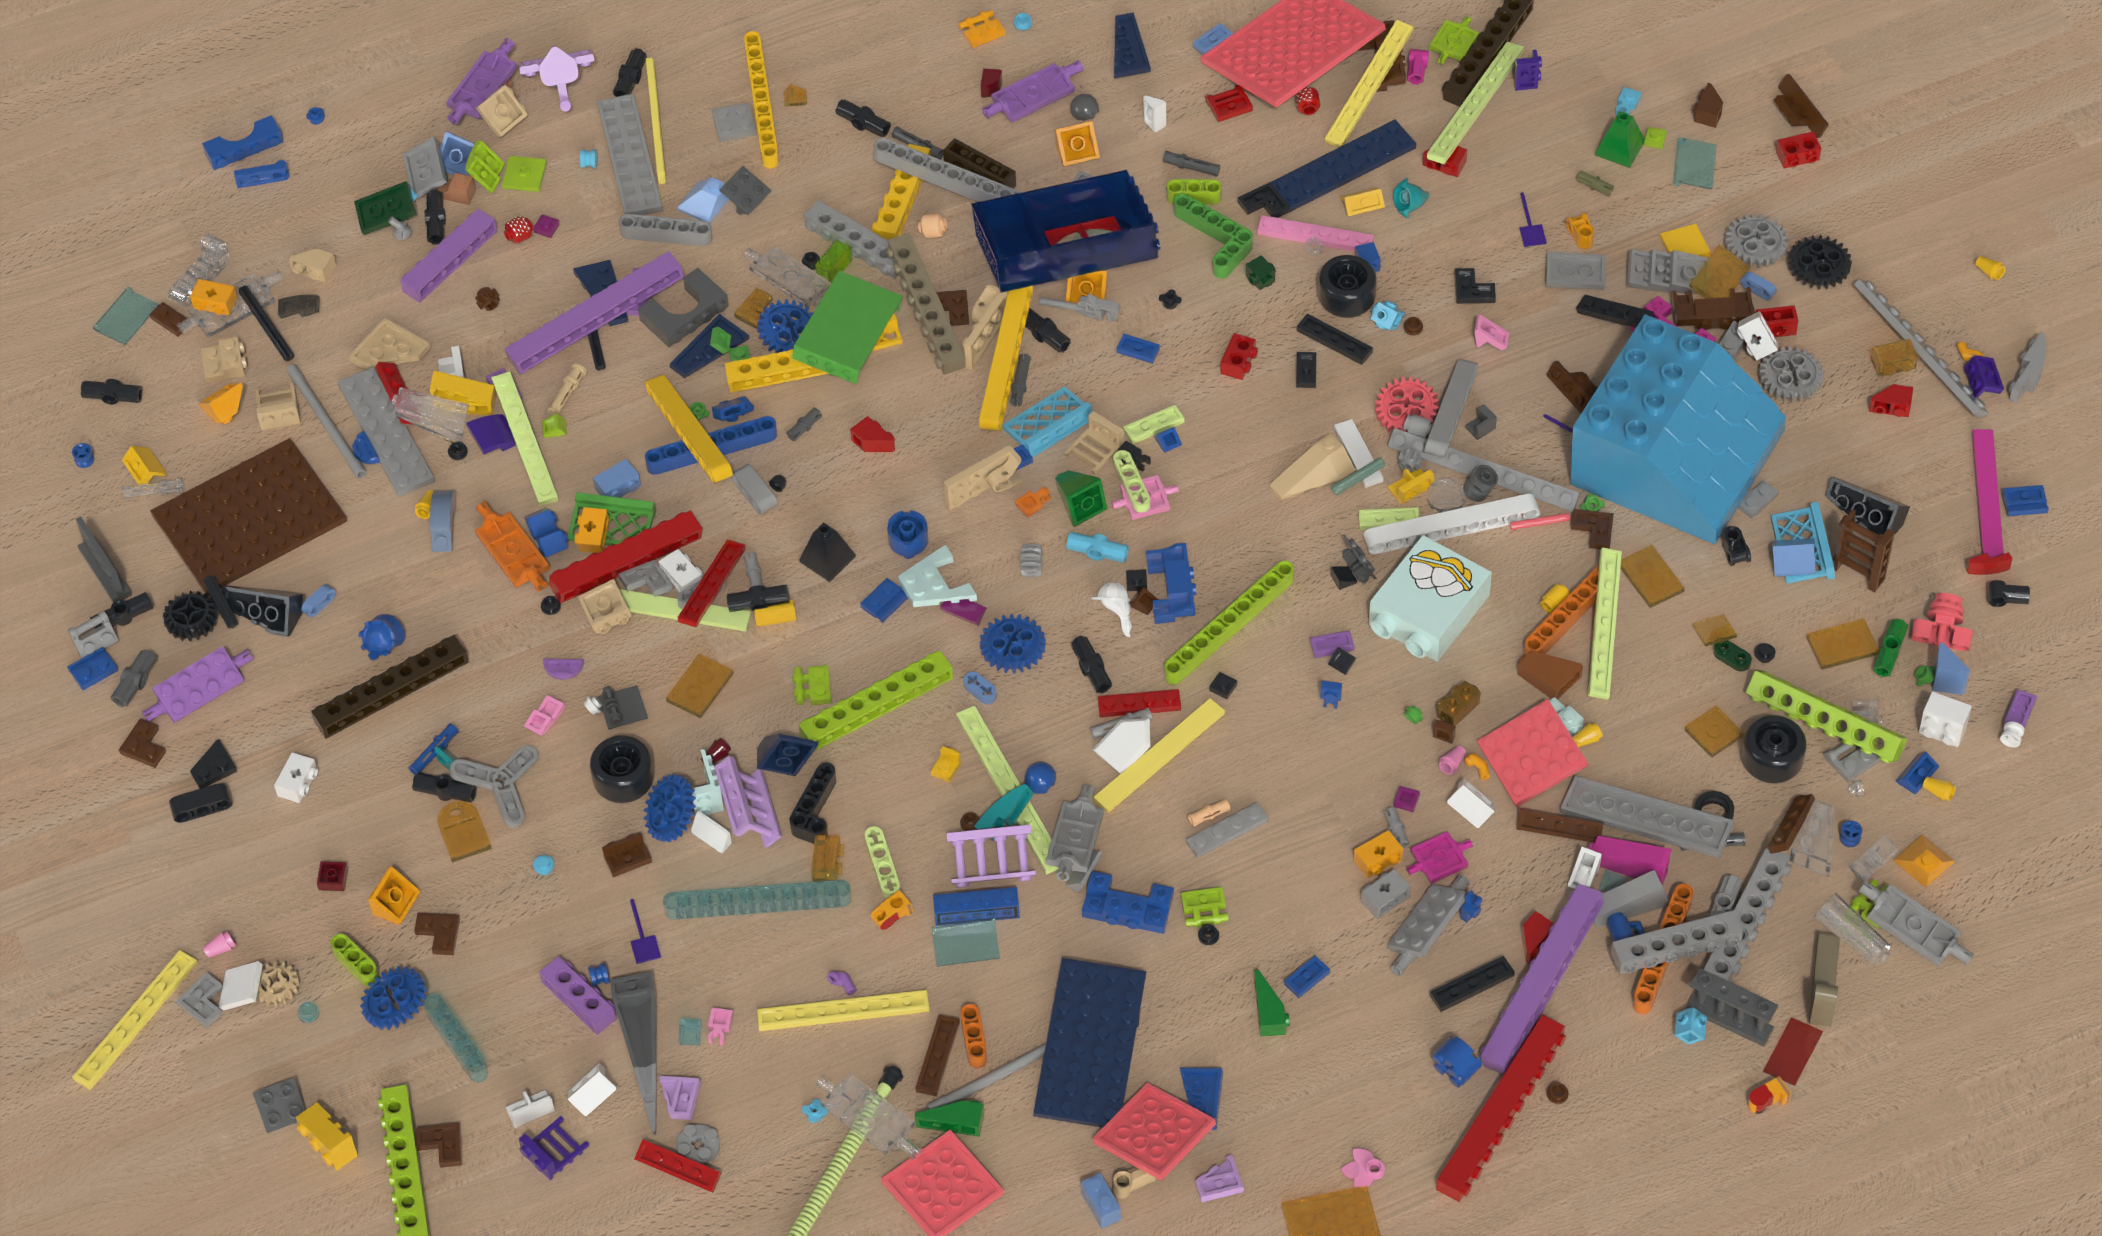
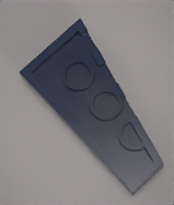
M1134 12L1116 15L1114 79L1151 72Z
M610 260L573 268L575 276L580 280L583 288L587 290L590 298L617 282ZM625 312L608 322V325L614 326L628 322L627 313Z
M718 314L670 363V368L683 378H686L723 356V353L710 345L712 329L715 327H720L731 335L730 348H735L749 340V335L721 314Z

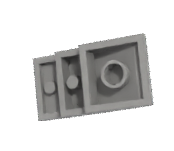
M1631 249L1628 260L1627 286L1672 293V291H1676L1677 293L1687 294L1688 290H1692V294H1707L1710 258L1673 250L1672 253L1653 249L1649 253Z

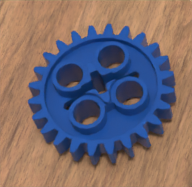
M785 299L784 304L778 300L776 305L771 303L769 308L765 307L764 313L761 312L757 323V332L760 333L759 339H764L762 345H769L768 351L774 349L775 353L794 349V345L800 336L798 333H802L814 313H808L810 307L803 309L802 302L797 306L795 300L792 301V304H789L787 299Z
M1010 614L1009 619L1002 615L1001 621L995 618V624L989 622L988 628H984V634L980 636L981 655L984 656L985 662H990V667L996 665L997 671L1004 668L1005 673L1009 669H1012L1013 674H1015L1016 669L1023 672V667L1026 666L1028 669H1031V663L1037 665V659H1042V653H1045L1046 639L1044 632H1041V626H1036L1035 620L1029 623L1028 616L1024 620L1021 619V614L1017 618Z
M669 774L668 777L663 776L662 781H657V787L652 786L654 792L648 793L650 800L645 801L648 808L644 809L647 815L643 818L648 821L645 827L649 828L648 833L652 834V838L663 842L676 841L677 836L682 837V830L687 831L686 824L692 823L689 818L695 815L692 809L696 807L693 804L696 797L692 796L695 789H691L692 783H689L688 779L682 776Z
M397 966L395 971L389 968L388 974L381 972V978L375 977L376 982L368 984L371 987L370 990L363 991L367 996L361 998L364 1002L360 1005L363 1009L361 1013L374 1028L378 1026L380 1030L384 1027L390 1030L392 1025L398 1028L400 1022L405 1025L407 1018L412 1020V1014L419 1013L417 1007L424 1006L421 1000L426 999L424 994L427 991L426 983L418 972H415L413 968L409 970L407 966L403 970Z

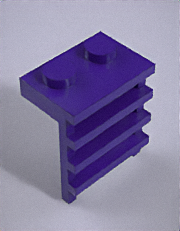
M561 1116L534 1139H531L525 1133L518 1138L520 1143L519 1150L522 1155L528 1158L549 1180L553 1179V1175L558 1171L561 1172L565 1165L571 1164L577 1155H582L583 1151L589 1146L587 1141L579 1146L559 1127L564 1121ZM552 1130L574 1150L571 1154L566 1152L549 1135ZM544 1138L564 1160L559 1163L539 1141Z

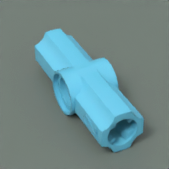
M1071 532L1066 544L1067 549L1085 553L1089 558L1096 561L1106 558L1124 563L1129 552V545L1109 541L1106 536L1101 534L1087 536Z

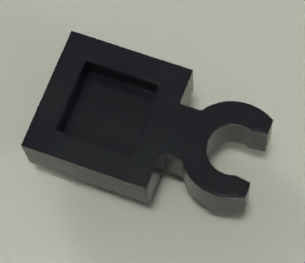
M1125 441L1117 450L1129 452L1137 469L1144 472L1145 470L1143 462L1151 464V458L1147 455H1142V450L1128 441Z

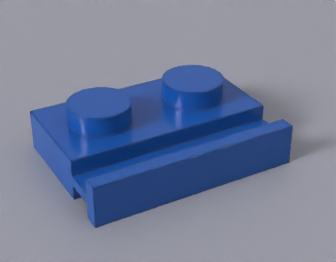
M2043 485L2003 488L2002 495L2008 517L2048 513L2049 507L2047 506Z
M886 578L860 603V606L864 611L874 618L880 619V622L883 623L908 597L900 586Z
M103 647L67 666L68 671L72 674L82 691L118 671L117 666Z

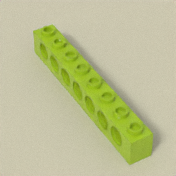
M940 650L930 653L920 661L911 663L908 667L892 673L889 677L875 682L864 690H859L855 695L840 700L836 705L823 709L817 715L804 719L799 723L800 736L803 739L818 741V746L814 750L816 751L953 679V667Z
M1755 670L1746 691L1747 694L1751 695L1752 700L1759 703L1764 701L1770 704L1769 708L1780 712L1783 710L1792 719L1799 720L1800 718L1806 721L1805 724L1811 728L1817 729L1819 727L1824 729V734L1831 737L1843 738V743L1850 746L1858 745L1861 747L1860 750L1870 755L1875 753L1879 755L1881 761L1886 763L1899 761L1908 740L1905 736L1763 670ZM1770 686L1774 689V695L1772 697H1770L1768 694V689ZM1788 695L1792 697V704L1790 706L1786 703ZM1806 703L1809 704L1811 708L1809 714H1807L1804 711V706ZM1824 712H1826L1829 715V720L1827 723H1825L1822 719V715ZM1843 720L1847 723L1846 731L1841 729V722ZM1861 729L1866 733L1864 740L1859 737ZM1879 738L1884 740V747L1882 749L1877 744Z
M407 1085L381 1089L382 1098H378L380 1111H384V1116L380 1118L382 1129H386L387 1135L383 1136L385 1149L389 1148L390 1153L386 1154L388 1167H392V1173H389L390 1186L395 1188V1192H392L391 1196L393 1206L397 1205L398 1211L394 1212L396 1225L400 1224V1231H397V1236H430ZM393 1110H399L398 1112L392 1113ZM402 1166H408L405 1169H400ZM405 1185H410L408 1188H402ZM408 1204H413V1205H412L411 1207H409V1208H406V1207H405V1206L408 1205ZM416 1223L414 1226L408 1227L409 1224Z

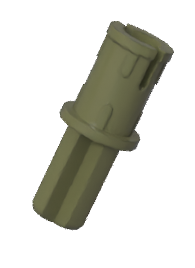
M1580 171L1577 175L1576 180L1591 187V190L1595 189L1608 197L1611 195L1610 191L1613 192L1614 185L1600 180L1599 176L1594 177L1584 171Z

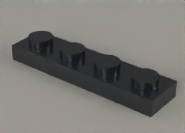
M1584 295L1576 307L1579 314L1635 328L1645 314L1655 318L1654 311L1589 295Z
M1306 314L1297 325V332L1361 365L1373 353V347L1309 314Z
M1502 956L1431 991L1430 997L1440 1012L1514 977L1515 971L1506 958Z

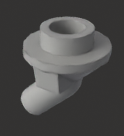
M393 216L390 217L388 223L395 227L393 229V236L398 240L409 238L412 230L407 223L400 222Z

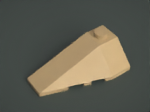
M1330 433L1316 442L1269 484V488L1283 500L1303 494L1305 490L1315 487L1320 489L1323 488V485L1332 482L1336 484L1356 472L1344 446Z

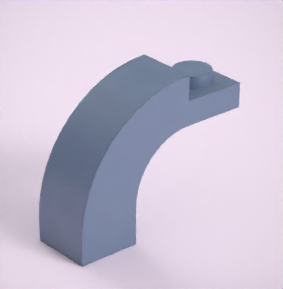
M434 490L430 506L432 552L453 551L452 518L453 512L456 510V490Z

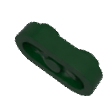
M1719 640L1715 643L1713 653L1718 660L1736 671L1743 672L1750 668L1752 657L1747 651L1729 640Z

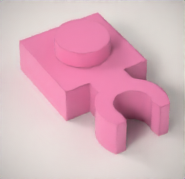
M711 1009L708 1022V1030L711 1031L708 1034L709 1044H712L715 1037L720 1038V1045L725 1043L723 1032L730 1033L734 1015L733 1010Z

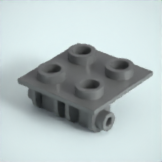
M742 166L719 191L737 206L736 212L739 215H749L771 192V189L747 168Z
M1343 534L1351 549H1345L1342 552V557L1349 568H1351L1357 580L1366 583L1370 576L1377 579L1373 574L1375 568L1366 559L1365 553L1360 546L1357 545L1353 538L1349 540Z
M637 685L614 691L611 687L607 686L603 688L602 695L598 696L602 703L601 708L608 730L648 719Z
M294 1078L253 1092L267 1133L297 1123L296 1117L305 1111Z

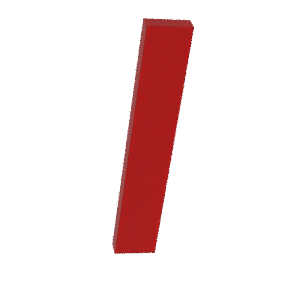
M726 540L678 616L679 623L695 628L698 626L744 553L745 544Z

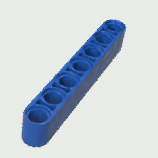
M764 416L707 434L721 453L727 455L775 440L777 438V428L773 417ZM682 440L650 449L645 453L647 471L653 475L698 463Z

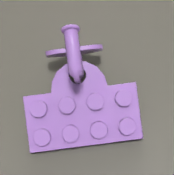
M552 46L545 58L518 63L521 74L533 76L536 75L537 71H540L541 80L545 85H557L561 103L560 108L562 111H569L571 103L568 100L565 83H570L577 79V64L588 66L595 60L592 49L565 53L557 46Z

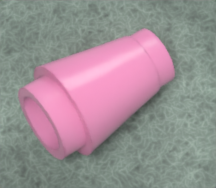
M1456 746L1441 757L1439 763L1440 770L1447 775L1457 772L1466 754L1465 749L1462 746Z
M229 931L221 932L207 943L203 950L207 957L210 958L231 951L232 947L236 946V943Z

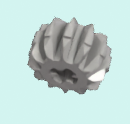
M1035 543L1023 544L1020 555V569L1023 576L1035 577L1042 574L1043 551L1041 545Z

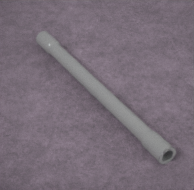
M295 364L288 366L286 372L319 418L356 478H363L367 473L355 457L308 386Z
M1046 1044L956 1091L926 1104L927 1110L958 1102L1044 1057Z

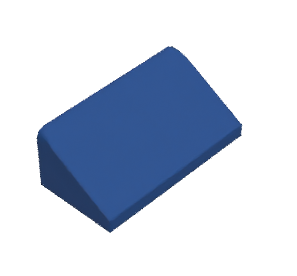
M1926 751L1919 753L1895 781L1908 791L1916 794L1922 788L1926 777H1931L1939 768V765Z

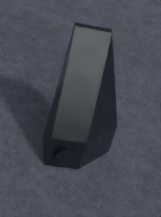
M1836 477L1831 478L1825 494L1847 515L1852 509L1855 510L1854 522L1878 535H1883L1887 529L1892 530L1896 534L1904 525L1910 506Z
M222 586V593L233 613L247 618L254 625L263 627L270 634L290 636L302 615L303 594L278 590Z

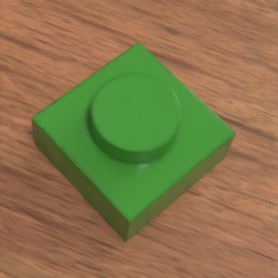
M720 327L713 328L710 345L723 354L729 352L731 335Z
M748 345L729 348L730 360L738 361L750 358Z

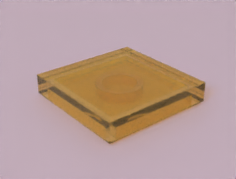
M1717 705L1686 725L1684 730L1711 758L1742 738L1744 734Z

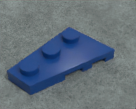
M1180 1068L1188 1104L1214 1118L1216 1125L1211 1130H1217L1223 1080L1222 1068Z

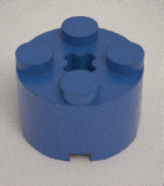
M912 510L905 513L899 511L889 519L887 527L888 542L890 548L896 554L904 556L906 559H911L927 547L929 542L926 519L922 514Z
M1450 1036L1432 1055L1433 1060L1436 1062L1434 1068L1441 1075L1446 1073L1451 1077V1083L1458 1088L1464 1085L1482 1067V1062L1479 1057L1475 1059L1472 1056L1474 1051L1467 1043L1458 1037L1453 1039V1036Z

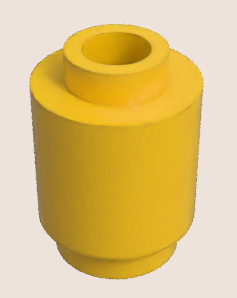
M1555 584L1542 597L1541 607L1551 614L1569 595L1568 588L1562 584Z

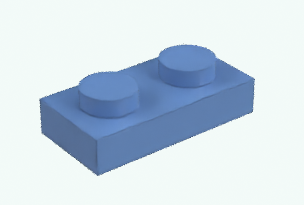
M1219 23L1195 40L1193 47L1204 55L1233 33Z

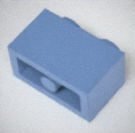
M627 459L593 477L595 490L599 495L621 498L641 486L638 472Z
M1099 1173L1081 1181V1194L1100 1228H1105L1120 1221L1121 1208L1102 1174Z

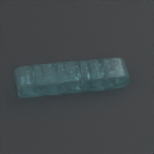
M437 994L426 996L423 1004L427 1018L469 1078L474 1082L484 1081L488 1077V1069L484 1057L443 999Z

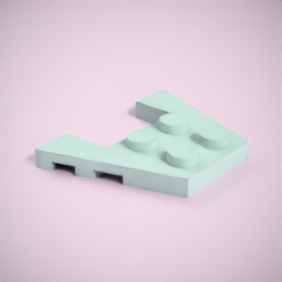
M946 545L898 576V582L913 607L939 605V602L942 601L959 603L961 599L977 600V595L970 583L949 589L939 573L938 567L954 562L953 555Z

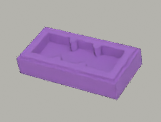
M1350 630L1310 638L1314 658L1334 655L1338 647L1346 652L1354 651L1355 648Z
M2017 689L2003 725L2007 722H2016L2025 729L2037 696Z

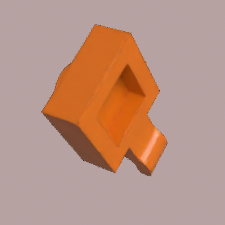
M1042 487L1035 494L1030 490L1015 500V505L1028 518L1043 508V503L1051 499L1048 495L1050 491L1046 487Z

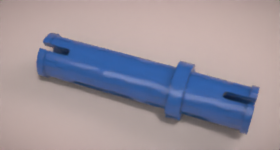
M449 723L439 735H435L433 742L408 767L414 775L420 773L436 757L435 746L443 737H446L438 746L446 749L448 747L447 744L459 732L458 729ZM430 752H432V753L429 755V757L422 763L421 761H422Z

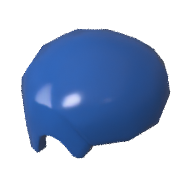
M1041 761L1031 764L1024 776V784L1028 785L1035 794L1047 793L1049 788L1055 785L1056 771L1050 764Z

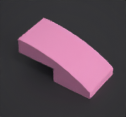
M547 695L538 710H533L524 727L542 736L558 719L566 707L565 704Z

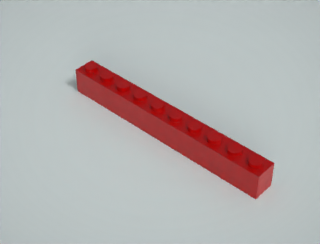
M1544 1015L1540 1017L1437 1179V1191L1460 1202L1463 1196L1467 1197L1472 1188V1181L1474 1179L1477 1180L1482 1173L1484 1162L1488 1163L1493 1155V1148L1495 1145L1499 1146L1502 1142L1503 1132L1505 1129L1509 1130L1514 1122L1513 1116L1516 1112H1521L1525 1104V1097L1531 1096L1535 1088L1534 1083L1537 1079L1541 1080L1546 1068L1544 1067L1547 1063L1553 1061L1556 1055V1048L1558 1046L1561 1047L1565 1042L1564 1025Z

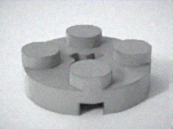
M686 1125L676 1140L677 1153L703 1165L711 1160H715L720 1151L717 1132L706 1125ZM696 1142H701V1144L704 1146H700L698 1149H695L693 1144Z

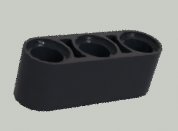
M219 783L175 796L170 799L169 805L174 821L183 823L227 810L232 806V800L228 786L224 783Z

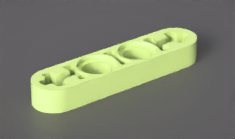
M1125 450L1117 451L1113 456L1114 467L1131 505L1137 512H1146L1151 506L1150 496L1131 454ZM1126 472H1132V473H1134V474H1133L1132 476H1130V477H1127V476H1124V475H1123V474L1126 473ZM1132 486L1140 487L1137 491L1130 490ZM1139 497H1141L1142 504L1138 502Z
M876 826L869 827L865 831L866 846L881 892L885 898H889L900 890V883L883 831ZM874 834H875V836L877 837V842H878V844H875V845H874V840H873V838L871 837V835H874ZM881 850L885 852V855L878 858L874 856V853ZM885 867L891 870L887 875H883L879 871ZM888 881H891L892 888H894L893 891H890L888 888Z

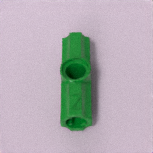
M1897 618L1890 622L1873 670L1878 676L1884 678L1891 676L1908 629V624L1902 619Z

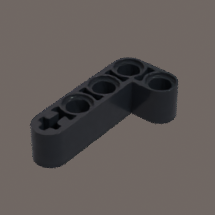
M822 763L817 767L789 818L792 835L815 845H822L828 840L827 824L823 819L818 818V815L837 782L835 767L832 764Z

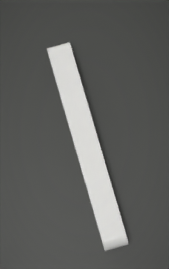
M1524 494L1373 527L1366 530L1363 536L1369 553L1380 554L1415 546L1422 535L1433 541H1439L1510 525V522L1537 518L1540 515V510L1534 495Z

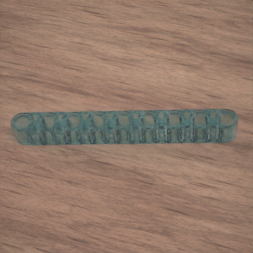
M844 880L672 892L664 896L663 906L667 918L675 920L838 908L849 905L852 897L849 883Z

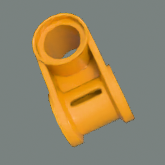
M1583 212L1577 217H1566L1567 230L1572 235L1576 245L1580 249L1591 248L1594 241V228L1587 214Z

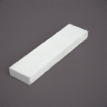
M1352 419L1334 425V431L1344 446L1356 471L1374 461ZM1377 471L1361 482L1367 488L1382 483L1383 476L1380 471Z

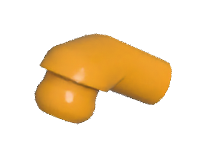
M1965 341L1957 344V348L1966 362L1974 355L1984 356L1978 350L1969 349Z
M1470 753L1469 756L1465 757L1466 765L1469 767L1475 765L1478 768L1481 780L1490 778L1488 765L1484 759L1476 753Z

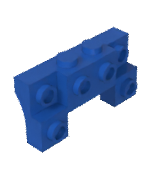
M1176 543L1168 548L1146 551L1148 574H1165L1168 599L1153 600L1155 624L1175 622V617L1195 616L1193 595H1196V584L1191 582V579H1194L1193 567H1189L1186 543Z
M1091 872L1082 908V917L1107 922L1110 925H1123L1130 929L1165 933L1174 897L1173 887L1153 884L1150 897L1110 890L1113 882L1112 875Z

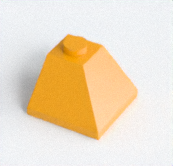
M241 382L228 383L198 403V405L215 423L227 424L234 419L233 415L238 412L243 385Z
M1921 835L1897 856L1894 862L1926 888L1954 863V860L1924 835Z

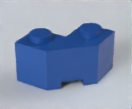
M545 507L524 516L533 540L537 541L542 556L548 557L568 548L566 544L569 542L565 531H561L556 527L555 522H557V518L553 511Z

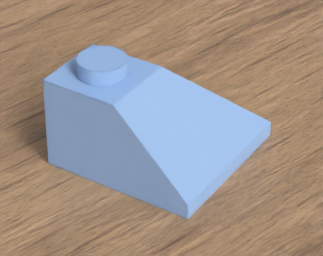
M713 177L697 182L677 206V210L698 220L710 223L729 200L719 191L725 183Z

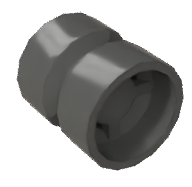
M1488 465L1477 466L1464 484L1465 495L1476 502L1484 501L1498 482L1496 471Z

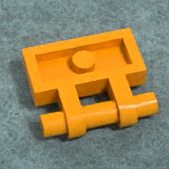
M992 10L979 12V15L972 18L967 17L964 21L958 23L960 30L968 29L964 31V37L972 48L1006 35L1004 27L997 18L989 20V18L994 17ZM979 22H982V23H983V24L978 25V26H976V27H975V25H974V24H977V23H979Z

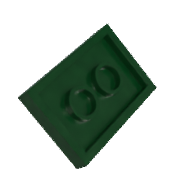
M407 181L354 201L363 235L390 226L391 224L388 223V220L392 216L398 221L416 216L410 186Z

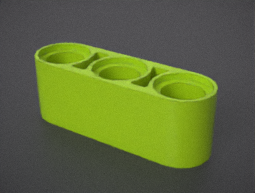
M1173 179L1166 186L1167 201L1171 204H1174V198L1178 194L1189 195L1204 205H1215L1220 203L1222 199V185L1218 180Z
M345 934L333 936L330 944L334 957L364 986L370 987L369 983H375L374 978H379V974L374 961Z

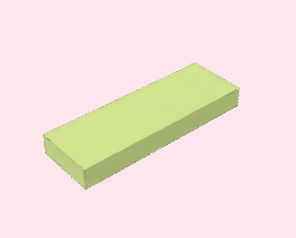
M1173 405L1125 425L1123 430L1131 444H1135L1185 423V418L1177 406Z
M1419 508L1358 510L1360 530H1368L1377 526L1419 518Z

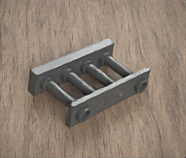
M1699 968L1690 984V987L1696 990L1686 1009L1695 1008L1707 1016L1708 1021L1764 1047L1774 1030V1026L1770 1025L1769 1022L1776 1012L1778 1004Z

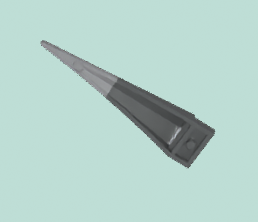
M651 971L611 979L610 985L612 999L653 1134L656 1135V992Z

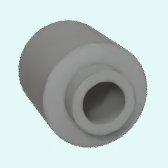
M1408 414L1403 429L1407 430V433L1426 438L1427 435L1429 436L1433 424H1431V419L1413 414V416Z

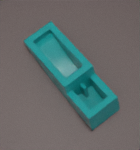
M1026 784L1013 789L995 802L982 815L974 827L977 830L1001 828L1005 824L1009 827L1013 826L1034 795V792Z

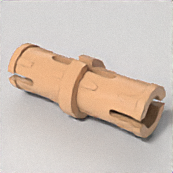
M1225 799L1212 805L1207 804L1203 806V809L1188 814V821L1193 827L1207 820L1212 821L1216 816L1229 812L1230 805Z

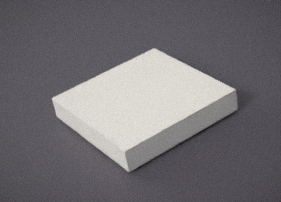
M256 961L226 970L219 1003L220 1009L224 1011L256 1002L263 964Z

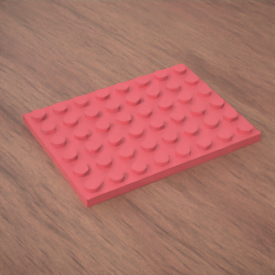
M1281 0L1202 55L1201 62L1277 108L1381 34L1386 28L1384 23L1344 0Z

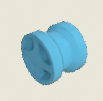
M581 149L580 167L586 168L591 166L592 168H597V149L591 151Z

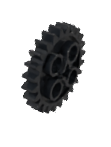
M1812 235L1811 240L1804 237L1803 242L1798 240L1797 245H1793L1792 250H1790L1788 269L1792 270V276L1797 275L1796 281L1803 280L1802 285L1810 283V288L1817 285L1818 290H1820L1821 285H1824L1826 289H1828L1829 284L1836 287V282L1842 284V280L1847 279V275L1850 274L1852 260H1850L1851 254H1847L1848 248L1842 249L1843 243L1837 245V239L1829 241V236L1823 239L1822 235H1819V238L1816 239Z

